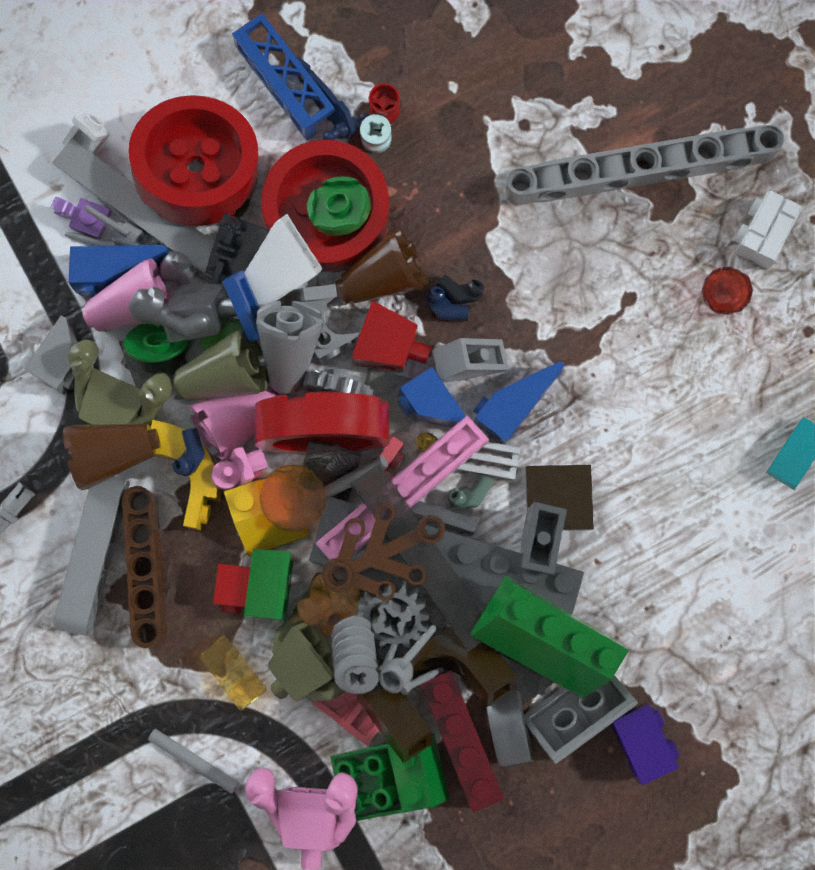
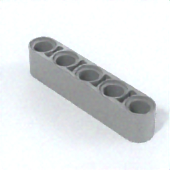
M114 476L88 490L55 615V629L89 636L92 632L123 516L122 499L125 491L129 489V479Z

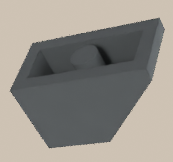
M534 502L527 509L521 538L520 568L554 575L567 509Z

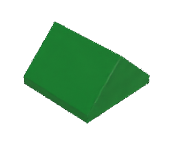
M253 549L244 616L286 621L294 555L291 552Z

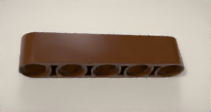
M133 486L125 491L122 499L130 633L132 641L140 648H156L163 644L167 634L158 501L153 492L142 486ZM145 494L147 496L146 506L142 510H135L133 506L135 497ZM147 526L150 532L148 539L143 543H138L135 538L136 531L140 527ZM148 558L152 564L151 571L146 576H141L137 570L138 564L141 560ZM146 591H150L154 596V603L149 609H143L139 602L141 595ZM148 624L153 625L156 629V637L150 643L145 642L142 638V630Z

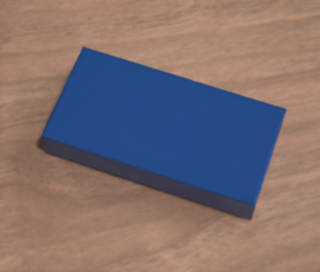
M241 270L231 274L222 282L248 341L251 342L259 339L256 318L260 307L244 271Z

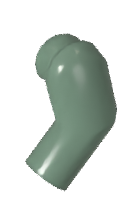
M480 473L472 488L452 489L448 493V501L453 508L458 510L478 507L494 481Z

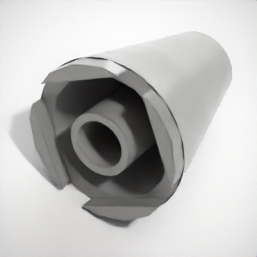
M274 301L263 305L257 312L256 325L269 384L273 390L281 395H291L302 388L306 372L323 328L321 312L303 302L292 301V306H281V301Z

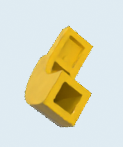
M152 420L151 430L157 429L161 448L156 449L155 457L173 461L179 459L186 450L181 434L185 429L174 424ZM203 444L204 459L195 473L189 476L191 490L183 523L184 527L201 531L202 524L207 525L209 521L211 505H207V501L220 502L222 489L216 487L211 479V472L216 465V461Z

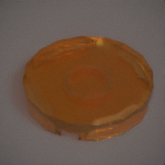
M292 464L281 466L269 474L261 486L259 501L261 511L270 523L279 529L298 531L306 529L320 517L325 508L326 493L323 483L310 469Z

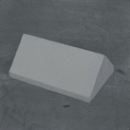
M614 675L612 680L583 698L564 687L560 688L524 715V721L549 759L554 764H557L636 706L638 702Z

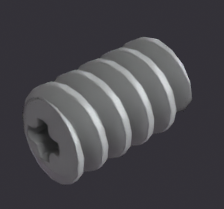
M348 617L339 621L333 627L331 633L334 678L338 687L345 692L362 694L371 691L379 680L373 627L370 621L363 617Z

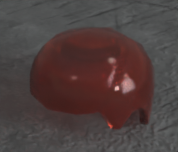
M723 267L713 270L704 279L701 294L704 304L711 311L720 315H731L741 312L750 303L753 287L747 274L734 267Z

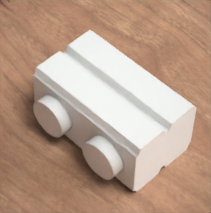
M767 191L762 199L756 197L747 213L752 216L748 226L742 224L734 238V241L739 243L735 254L746 260H751L752 263L764 269H769L775 263L802 209L801 205L789 199H784L783 196L773 191Z

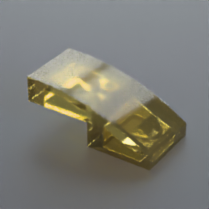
M225 634L199 654V659L218 680L220 687L240 711L267 691L263 682Z

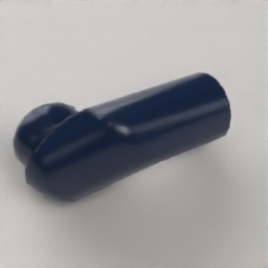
M432 287L428 291L426 297L427 305L437 318L441 320L468 321V305H452L444 295L445 291L441 287Z
M190 428L181 432L186 450L179 459H175L173 462V470L177 475L185 477L192 475L204 459L205 454L197 428Z

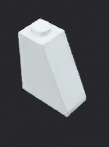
M286 214L274 223L244 273L261 308L265 304L277 301L318 275L322 267Z

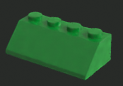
M506 575L470 633L474 638L582 698L612 680L629 652L615 638Z

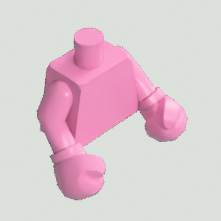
M258 768L247 778L245 789L248 800L256 807L265 809L279 837L282 838V844L285 848L301 849L302 869H320L322 851H330L338 847L340 843L345 841L356 823L354 809L356 807L358 787L354 778L348 774L338 773L332 779L328 789L289 786L278 791L275 788L274 774L267 768Z

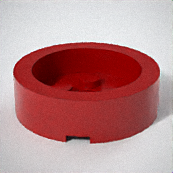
M188 95L175 97L161 102L147 111L133 129L128 153L134 185L145 205L148 204L157 211L160 217L181 225H210L220 222L224 213L233 216L235 210L252 197L259 176L258 143L254 130L248 120L231 105L207 96ZM194 160H197L204 167L198 172H192L187 169V166L193 163Z
M316 140L289 150L273 165L262 188L261 209L268 230H271L274 223L287 214L321 265V271L336 273L350 268L384 238L389 221V194L381 170L362 150L341 141ZM344 176L359 181V184L365 187L370 197L371 210L367 220L360 228L341 236L325 235L316 230L307 215V201L311 192L315 188L317 191L318 188L323 186L322 182L330 178Z
M314 392L305 393V397L290 398V401L287 395H281L260 400L255 404V446L261 450L289 454H310L309 451H314V454H316V449L321 451L320 448H325L326 452L322 453L321 451V454H334L333 450L336 454H340L341 452L370 451L390 444L389 402L381 401L380 397L357 393ZM321 446V447H317V448H313V449H310V450H309V448H311V447Z

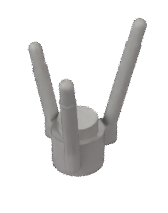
M98 197L97 199L105 207L110 208L111 212L122 222L116 223L88 205L84 207V210L113 229L111 238L115 240L114 243L71 231L65 232L66 237L97 246L140 245L144 237V231Z
M434 625L429 627L403 658L393 659L397 645H391L382 665L377 671L380 684L385 690L391 693L401 691L403 695H407L412 688L444 672V669L439 667L411 680L413 677V666L410 661L436 631Z

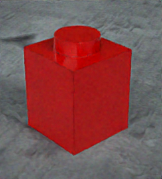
M218 564L213 604L222 605L221 612L241 614L242 608H245L250 567Z

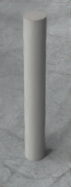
M381 455L302 499L304 507L310 510L326 501L328 496L333 497L388 467L386 458Z
M156 728L148 738L150 742L232 794L238 786V781Z

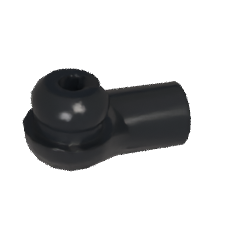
M445 274L436 284V287L443 288L445 295L457 304L476 302L482 298L484 292V284L477 279H473L468 284L458 285Z

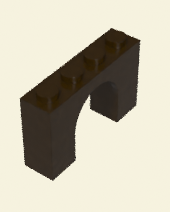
M468 615L459 621L452 620L446 624L442 631L430 638L410 661L413 666V677L411 680L439 667H442L444 670H452V672L465 679L487 708L514 690L516 675L494 648L470 635L475 624ZM399 654L395 656L393 659L403 658L405 655ZM379 680L371 691L357 694L358 702L402 763H405L432 745V731L413 707L407 695H403L401 691L398 693L388 692L382 687Z

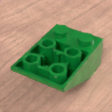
M432 732V745L405 763H402L388 742L330 756L334 777L338 773H345L353 777L358 787L356 807L354 809L356 821L432 808L450 799L434 732Z

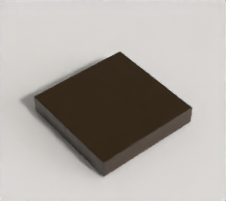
M591 465L525 467L527 509L534 502L567 509L563 531L594 529Z

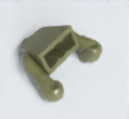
M84 339L75 343L68 354V360L72 369V375L74 376L76 411L79 413V419L88 425L149 424L151 427L152 420H155L158 411L162 409L164 403L172 395L173 382L171 378L165 373H156L139 389L93 368L99 353V348L95 342Z
M313 588L306 592L298 606L293 610L294 613L275 631L272 647L273 656L268 663V668L276 677V680L271 684V691L280 699H285L290 695L294 701H299L305 697L311 702L330 701L345 693L335 682L332 645L312 621L313 619H322L329 611L331 605L330 596L323 589ZM376 655L377 668H379L382 665V661L380 657Z

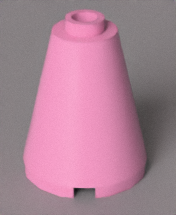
M152 258L143 260L85 303V310L82 311L88 327H94L98 332L147 324L134 318L129 311V304L134 293L138 289L159 288L164 293V304H167L173 296L171 289L166 290L162 281L164 279L160 275V268Z
M268 385L267 390L259 394L205 399L190 405L188 410L195 412V414L190 416L195 428L198 429L199 436L208 448L213 445L218 451L213 456L220 462L228 459L234 449L240 448L255 434V404L260 400L281 396V394Z

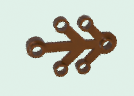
M381 503L375 510L376 521L365 554L352 560L357 538H360L365 533L366 527L365 523L359 518L348 520L344 526L345 537L338 558L331 559L323 568L322 579L324 584L335 592H344L350 587H355L376 594L383 601L392 599L396 593V586L393 581L382 579L378 582L358 574L372 567L407 579L411 585H421L427 576L426 569L422 565L413 564L410 566L389 558L422 541L426 543L440 541L445 533L443 520L436 515H427L420 520L418 528L382 545L388 525L396 516V509L390 503ZM382 507L391 509L392 516L390 519L385 520L380 517L379 510ZM352 522H357L361 526V532L357 535H353L349 531V525ZM429 522H434L438 526V532L434 535H429L425 531V525ZM341 568L345 571L346 577L344 580L335 579L333 574L335 569ZM417 568L422 571L423 577L421 580L414 581L411 579L410 571ZM380 585H390L392 593L389 596H383L379 591Z

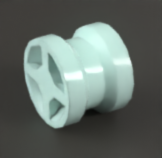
M378 114L370 115L362 121L360 135L363 147L369 152L381 153L390 146L392 141L391 125L384 116Z

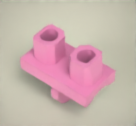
M240 447L232 451L228 460L220 461L214 466L211 472V479L219 489L228 490L233 487L236 488L260 478L262 471L268 468V464L261 449L246 454L244 448Z

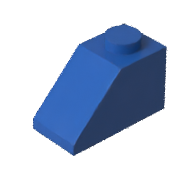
M433 367L400 387L397 393L399 396L397 399L399 407L406 416L411 414L415 421L453 428L466 417Z

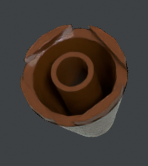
M149 424L71 425L64 427L63 430L65 450L69 449L71 460H67L69 469L77 488L81 489V491L88 490L155 457L156 449L161 448L157 429L151 430Z

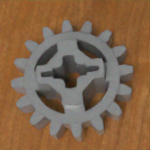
M324 367V370L320 372L313 369L311 371L307 370L302 387L310 392L357 393L372 396L374 389H370V386L363 385L360 382V376L353 375L339 368L329 369Z
M403 580L400 586H396L394 597L388 601L380 600L376 594L365 591L364 598H360L357 607L360 610H358L356 617H363L370 621L373 627L374 641L376 639L380 640L381 649L387 643L391 645L396 644L397 649L399 643H403L408 649L411 646L412 639L418 641L422 636V632H426L428 629L429 621L427 620L430 616V609L425 608L427 598L417 597L419 591L417 586L408 590L406 580ZM382 584L379 587V591L383 596H389L392 593V588L390 585L384 586ZM378 603V608L372 614V607ZM415 615V621L409 627L408 622L411 621L412 616Z

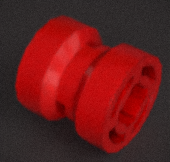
M387 83L374 86L368 96L370 115L378 114L384 116L390 124L395 122L400 114L399 92L394 86Z

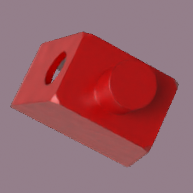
M372 301L351 358L352 363L357 366L403 373L408 359L426 365L432 346L415 341L418 333L417 324Z

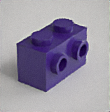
M643 703L630 709L610 724L637 783L644 785L679 769L675 760L680 757L673 741L665 739L661 727L665 726L656 707L651 709L650 704Z

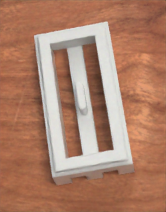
M488 442L481 449L511 454L512 458L508 459L481 453H475L469 458L510 466L509 472L464 463L456 469L458 471L475 474L481 473L486 476L514 481L520 448Z

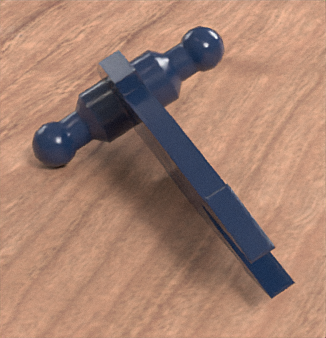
M299 56L296 57L335 108V112L327 117V120L331 121L334 127L332 130L323 133V140H334L336 138L350 139L354 137L356 132L360 130L362 121L370 115L362 113L357 118L351 116L344 102L336 98L329 87L310 69L311 66ZM297 76L299 82L304 85L302 77ZM313 100L321 111L324 106L319 100Z

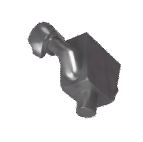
M179 251L169 252L160 263V275L162 278L173 280L180 286L168 303L164 304V293L159 288L138 289L131 298L129 311L139 321L151 325L154 324L157 327L161 324L165 329L169 342L217 335L221 333L230 318L238 317L223 284H209L197 275L198 271L193 268L194 266L189 257Z

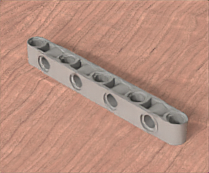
M763 125L546 161L537 165L519 167L512 170L507 178L505 195L511 203L524 205L740 169L771 161L784 143V134L777 126ZM760 140L768 141L772 148L764 147ZM698 151H707L711 159L701 157ZM645 161L649 164L650 169H641L636 162ZM578 171L585 172L589 179L580 180L574 173ZM522 182L527 185L528 189L518 191L513 187V184Z

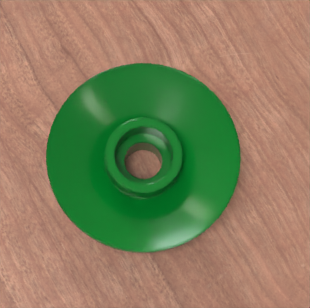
M143 324L136 326L126 335L124 349L128 356L135 360L160 362L180 354L187 347L189 339L169 342L165 329L161 324L159 327L154 324Z

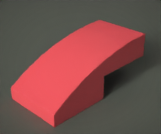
M345 692L330 701L312 702L314 706L367 746L379 731L358 702L357 694Z

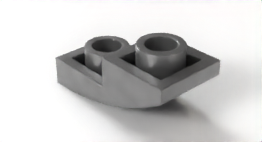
M517 690L512 691L487 708L493 744L501 769L533 763L529 729L525 726L521 694Z

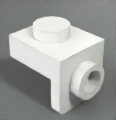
M93 114L74 115L71 119L74 126L62 141V144L66 146L72 138L96 155L110 136V133L103 127V122Z

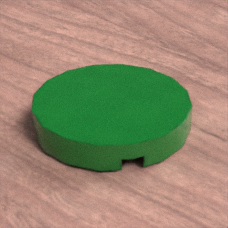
M339 176L327 179L322 182L323 186L318 188L317 191L315 188L311 192L307 201V215L315 229L325 235L341 236L349 234L360 228L369 216L371 210L369 194L365 187L352 177Z

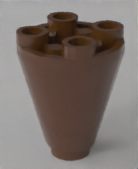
M400 228L385 236L341 274V279L335 281L342 300L348 304L352 301L353 303H360L415 292L423 289L424 286L429 284L423 268H418L415 261L418 258V254L411 240H407Z

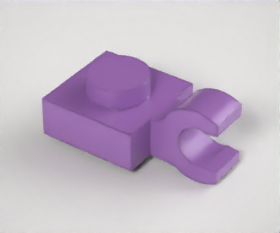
M55 196L50 207L55 210L54 214L71 220L69 224L71 230L98 239L102 238L107 225L86 212L84 207L88 205L108 218L112 214L110 208L80 198L76 206L65 199Z

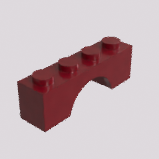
M452 670L422 683V689L472 812L504 800Z

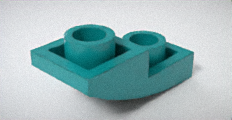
M802 417L766 472L793 490L796 489L815 460V423Z

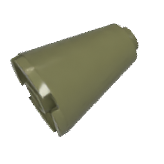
M244 330L233 332L176 370L175 378H173L175 392L189 401L253 395L267 390L269 383L266 366H260L258 356L263 354L257 341L249 342Z

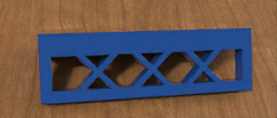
M261 13L232 33L235 47L307 141L316 135L315 125L333 114L335 108L264 14ZM262 25L268 33L266 43L252 41L248 34ZM270 51L281 52L286 56L284 67L274 66L268 62ZM288 75L302 77L304 80L302 91L287 87ZM296 97H300V98H301L300 103H299V101L296 99ZM305 100H319L324 108L310 117L304 109Z

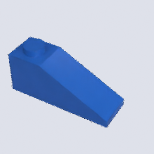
M166 245L70 246L68 283L76 294L83 297H94L143 260L152 258L160 268V263L164 256L169 253Z
M559 361L494 392L490 399L484 396L473 410L477 414L474 423L500 444L505 445L556 380L565 365Z

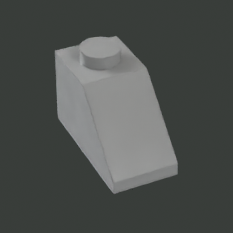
M61 315L24 368L63 395L68 390L74 388V376L72 375V369L68 360L71 347L77 343L74 325Z
M459 338L432 350L437 374L441 381H462L509 370L502 339Z

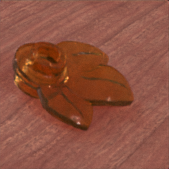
M317 572L310 582V598L302 599L296 605L300 618L309 625L319 626L324 634L331 636L335 625L329 624V617L336 613L338 615V622L351 617V613L358 607L360 601V589L350 587L344 592L332 591L324 584L322 573Z

